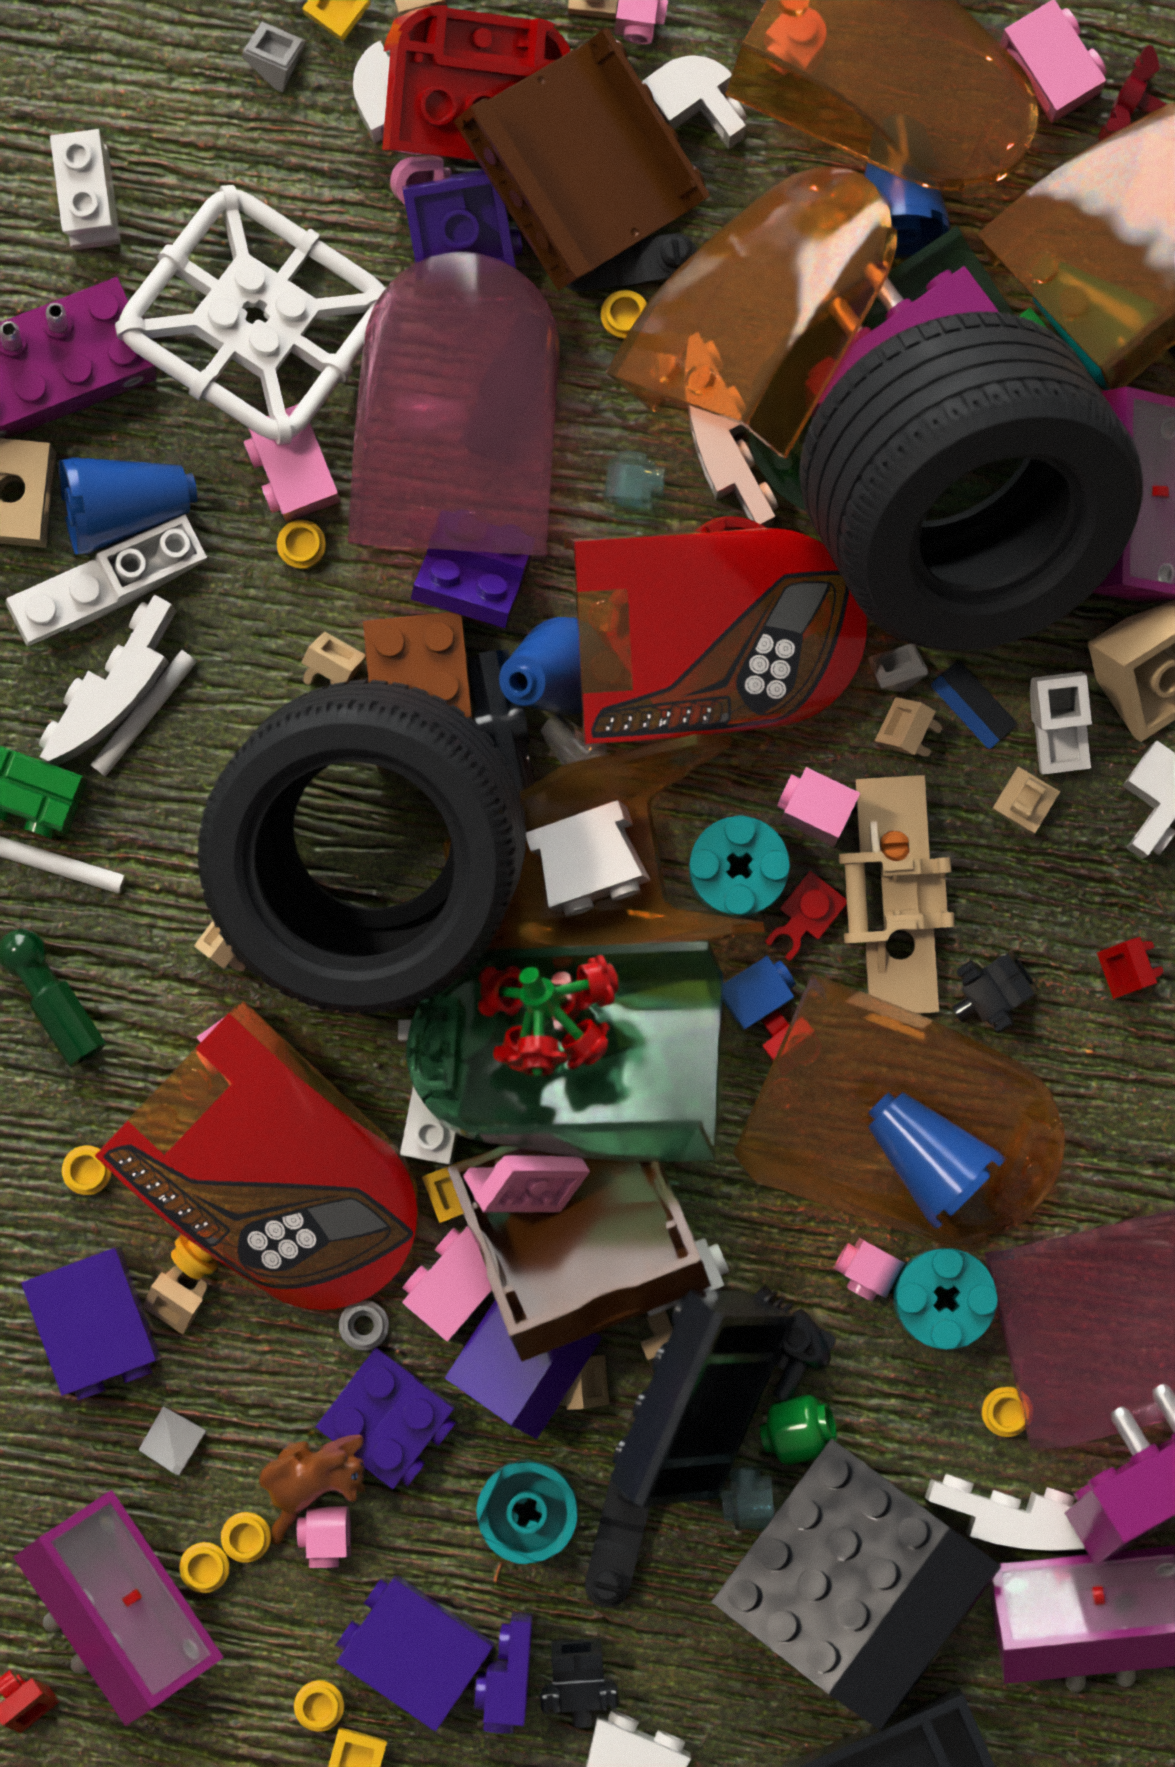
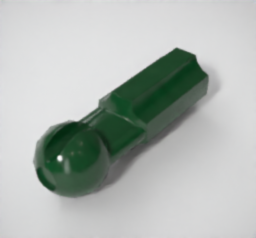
M14 929L3 936L0 941V964L9 974L19 976L32 996L30 1007L69 1068L79 1065L102 1050L106 1042L67 981H58L46 963V947L43 939L35 931Z

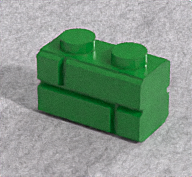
M0 746V821L6 822L8 815L11 814L27 820L24 829L48 839H52L55 831L67 835L88 780L79 774Z

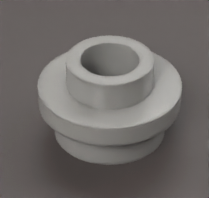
M363 1300L346 1307L339 1320L341 1337L350 1347L357 1350H370L377 1347L384 1341L389 1330V1320L386 1312L381 1306L372 1301ZM362 1315L370 1317L374 1324L372 1332L367 1335L358 1333L355 1328L357 1318Z

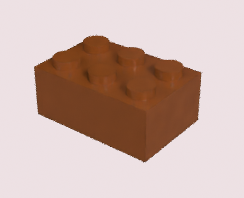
M445 612L363 621L369 683L372 680L388 681V684L396 682L409 685L411 689L416 687L428 691V695H436L446 700V704L450 706L453 704L465 713L464 716L466 718L471 717L473 719L462 615ZM377 766V769L380 774L396 773L381 766Z

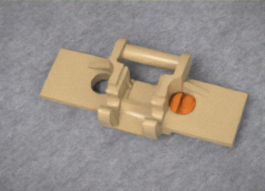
M925 775L855 779L856 791L860 793L857 799L860 853L839 854V863L845 864L849 933H844V943L865 942L869 1016L939 1012L934 928L955 927L954 912L947 911L945 874L951 872V857L930 859ZM878 862L881 870L884 929L882 931L868 932L864 863ZM898 930L909 933L914 941V949L911 955L901 960L891 957L886 949V941L889 936Z

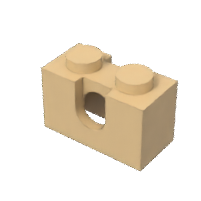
M0 438V544L47 547L57 453L48 442ZM9 482L24 483L25 492L21 499L12 503L3 502L2 490Z

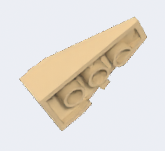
M1175 600L1127 617L1088 642L1096 681L1132 735L1140 742L1175 720Z

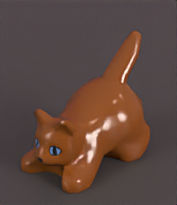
M350 1435L336 1439L323 1445L321 1450L316 1453L311 1452L308 1441L293 1443L282 1450L276 1461L269 1462L261 1470L259 1485L268 1491L273 1506L282 1510V1513L272 1525L271 1542L273 1544H279L286 1531L299 1516V1513L324 1493L338 1491L349 1502H354L357 1497L356 1490L365 1492L366 1488L363 1484L364 1461L354 1455L364 1444L362 1435Z

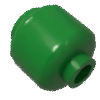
M803 1395L791 1398L788 1401L783 1400L773 1403L767 1412V1423L760 1425V1436L767 1453L774 1452L781 1463L792 1466L816 1460L831 1439L835 1442L837 1441V1427L833 1412L828 1403L821 1404L816 1397Z

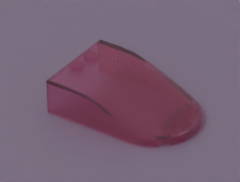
M454 252L429 257L407 268L379 296L368 319L364 336L355 423L348 544L548 555L560 371V340L554 316L543 295L525 275L509 264L496 258L476 253Z
M1175 1208L984 1252L989 1273L996 1287L997 1308L1030 1448L1060 1449L1118 1434L1119 1432L1111 1419V1412L1121 1406L1130 1411L1140 1428L1167 1421L1153 1399L1152 1390L1164 1383L1175 1394Z

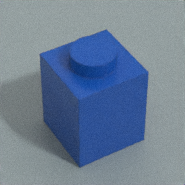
M767 955L717 987L716 991L744 1032L776 1009L778 1010L792 1001L794 995L790 989L797 984L781 960L773 964Z

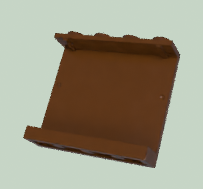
M608 27L602 29L585 44L491 99L487 100V98H484L472 105L453 121L558 291L711 196L705 187L702 173L690 163L679 145V137L675 129L665 122L654 104L650 88L638 78L628 61L624 46L618 39L613 37Z

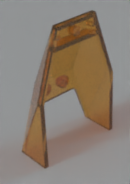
M694 734L564 764L520 792L522 798L520 804L524 808L526 832L619 800L628 807L633 823L632 826L624 829L651 881L640 884L641 891L633 896L612 900L611 895L592 901L593 909L579 915L566 917L564 911L558 913L549 908L542 858L530 851L526 838L524 844L526 847L520 879L491 945L587 960L603 955L605 960L765 932L763 922L677 909L668 902L651 811L652 800L658 793L731 747L730 736ZM451 838L442 843L445 861H447Z

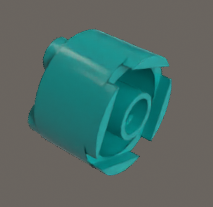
M743 815L721 819L705 829L693 847L689 862V877L692 889L702 905L718 916L732 919L758 916L768 910L778 900L786 885L790 867L788 852L777 832L758 819ZM733 857L735 860L740 861L746 858L750 862L747 871L751 876L745 879L739 874L731 878L727 874L731 866L728 859Z
M949 1248L930 1249L912 1257L903 1266L896 1279L893 1291L894 1310L902 1328L915 1340L934 1348L946 1350L964 1347L982 1336L994 1318L998 1302L996 1287L987 1268L974 1256L961 1250ZM938 1286L945 1290L951 1287L954 1288L956 1293L953 1294L952 1300L955 1306L951 1310L946 1307L936 1310L933 1306L938 1299L934 1293Z
M537 1459L511 1461L497 1469L486 1481L477 1503L478 1526L490 1549L500 1557L518 1564L544 1561L560 1552L570 1541L574 1533L578 1516V1502L575 1490L565 1474L550 1463ZM528 1498L537 1501L536 1510L542 1513V1516L539 1519L531 1517L527 1524L522 1523L518 1520L520 1512L513 1508L516 1502L524 1504Z

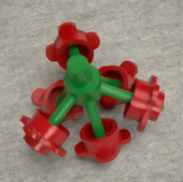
M603 955L589 958L587 964L578 966V981L572 982V976L567 972H558L553 975L552 980L541 977L538 970L533 967L526 968L522 972L515 966H508L505 970L499 971L490 966L483 968L479 974V981L482 984V998L478 1003V1008L481 1014L493 1016L496 1012H504L506 1015L514 1016L519 1012L522 1005L526 1009L523 1025L509 1028L505 1033L503 1044L494 1048L493 1057L495 1060L506 1063L513 1070L521 1071L531 1076L550 1075L559 1063L567 1062L566 1065L569 1069L573 1070L582 1063L588 1066L599 1060L608 1048L606 1033L610 1026L606 1022L596 1025L591 1019L583 1020L576 1025L574 1019L582 1010L589 1009L591 1004L598 1003L600 1007L614 1004V993L618 992V976L612 964H607ZM551 1018L555 1029L561 1032H568L561 1043V1047L568 1055L565 1052L559 1051L557 1039L544 1036V1020Z

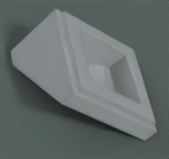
M261 22L242 51V58L275 90L283 92L303 51L306 40Z
M163 1406L141 1444L139 1451L180 1476L183 1474L207 1430Z

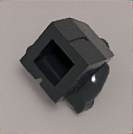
M1012 949L983 969L972 960L959 967L956 973L958 977L962 978L964 986L962 990L966 998L952 1006L962 1023L978 1014L983 1022L987 1021L990 1025H993L994 1031L1000 1034L1014 1025L1013 1015L1010 1010L1040 990Z
M601 1638L551 1641L553 1682L546 1684L542 1688V1692H540L541 1711L544 1714H549V1709H554V1713H559L560 1711L571 1712L572 1726L575 1728H586L592 1725L591 1710H607V1705H612V1709H617L619 1707L618 1687L613 1680L604 1679Z

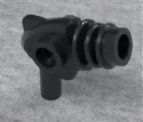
M764 1285L754 1295L787 1312H790L794 1307V1303L791 1302L782 1308L781 1306L784 1304L785 1298L781 1297L775 1301L774 1299L778 1295V1291H772L767 1285ZM802 1308L792 1313L796 1317L775 1364L784 1371L775 1387L773 1395L784 1401L793 1398L807 1368L821 1370L828 1367L831 1360L830 1350L837 1341L832 1334L821 1329Z

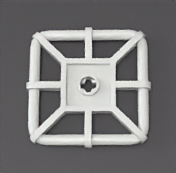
M234 185L221 186L220 192L215 193L206 200L173 245H166L158 255L159 263L126 304L119 321L115 324L119 340L124 341L135 353L190 389L189 395L198 401L202 398L206 399L258 435L275 440L277 445L290 444L292 438L296 437L307 427L338 383H345L353 372L351 365L384 322L389 307L393 304L391 290L384 287L373 275L320 241L321 235L311 228L305 231L253 195L236 190ZM239 211L245 213L296 247L278 273L249 255ZM223 213L233 261L218 280L189 261L188 256L219 215ZM311 257L363 293L316 299L290 281L307 258ZM173 275H176L206 295L193 314L151 319L141 318ZM248 307L261 309L264 312L263 316L268 321L264 323L261 320H256L253 324L247 322V311L245 309ZM365 313L336 354L327 353L303 337L316 318ZM193 333L219 351L206 369L199 372L150 338ZM290 352H292L322 373L288 417L285 412L276 371ZM231 360H234L261 378L269 417L215 382Z

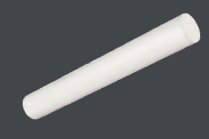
M181 650L90 765L106 777L197 661Z
M0 836V857L120 894L125 882V875Z

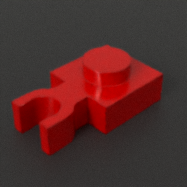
M809 871L779 909L790 920L786 925L772 931L764 943L770 947L778 936H788L792 940L793 945L784 959L790 963L800 949L801 937L804 933L807 932L818 941L845 907L847 899L813 872Z

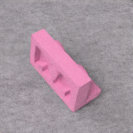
M504 1155L494 1168L470 1167L463 1177L483 1212H561L587 1177L590 1170L582 1157Z

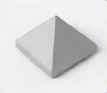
M908 644L868 657L870 667L881 689L904 693L928 674L927 668L914 644Z

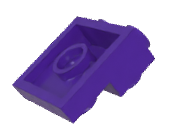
M483 169L453 174L447 179L402 186L419 286L516 269L514 256L523 254L518 225L509 226L506 206Z
M442 509L429 539L425 559L413 585L411 600L506 628L529 568L536 538L526 535L524 530L515 524H505L499 527L479 521L478 517L468 510H457L453 513Z
M375 1347L315 1428L332 1441L350 1435H362L364 1444L354 1453L355 1457L361 1458L364 1461V1468L394 1489L399 1481L406 1486L412 1482L426 1463L418 1456L429 1441L439 1446L456 1422L449 1417L455 1406L378 1347Z
M513 1611L511 1623H502L499 1638L498 1659H505L508 1662L490 1660L487 1673L478 1672L474 1709L484 1710L483 1731L514 1733L515 1725L524 1726L527 1711L533 1613Z

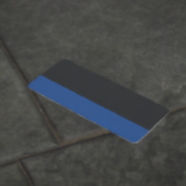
M956 661L932 682L931 687L988 749L992 748L1016 726V721L961 661Z

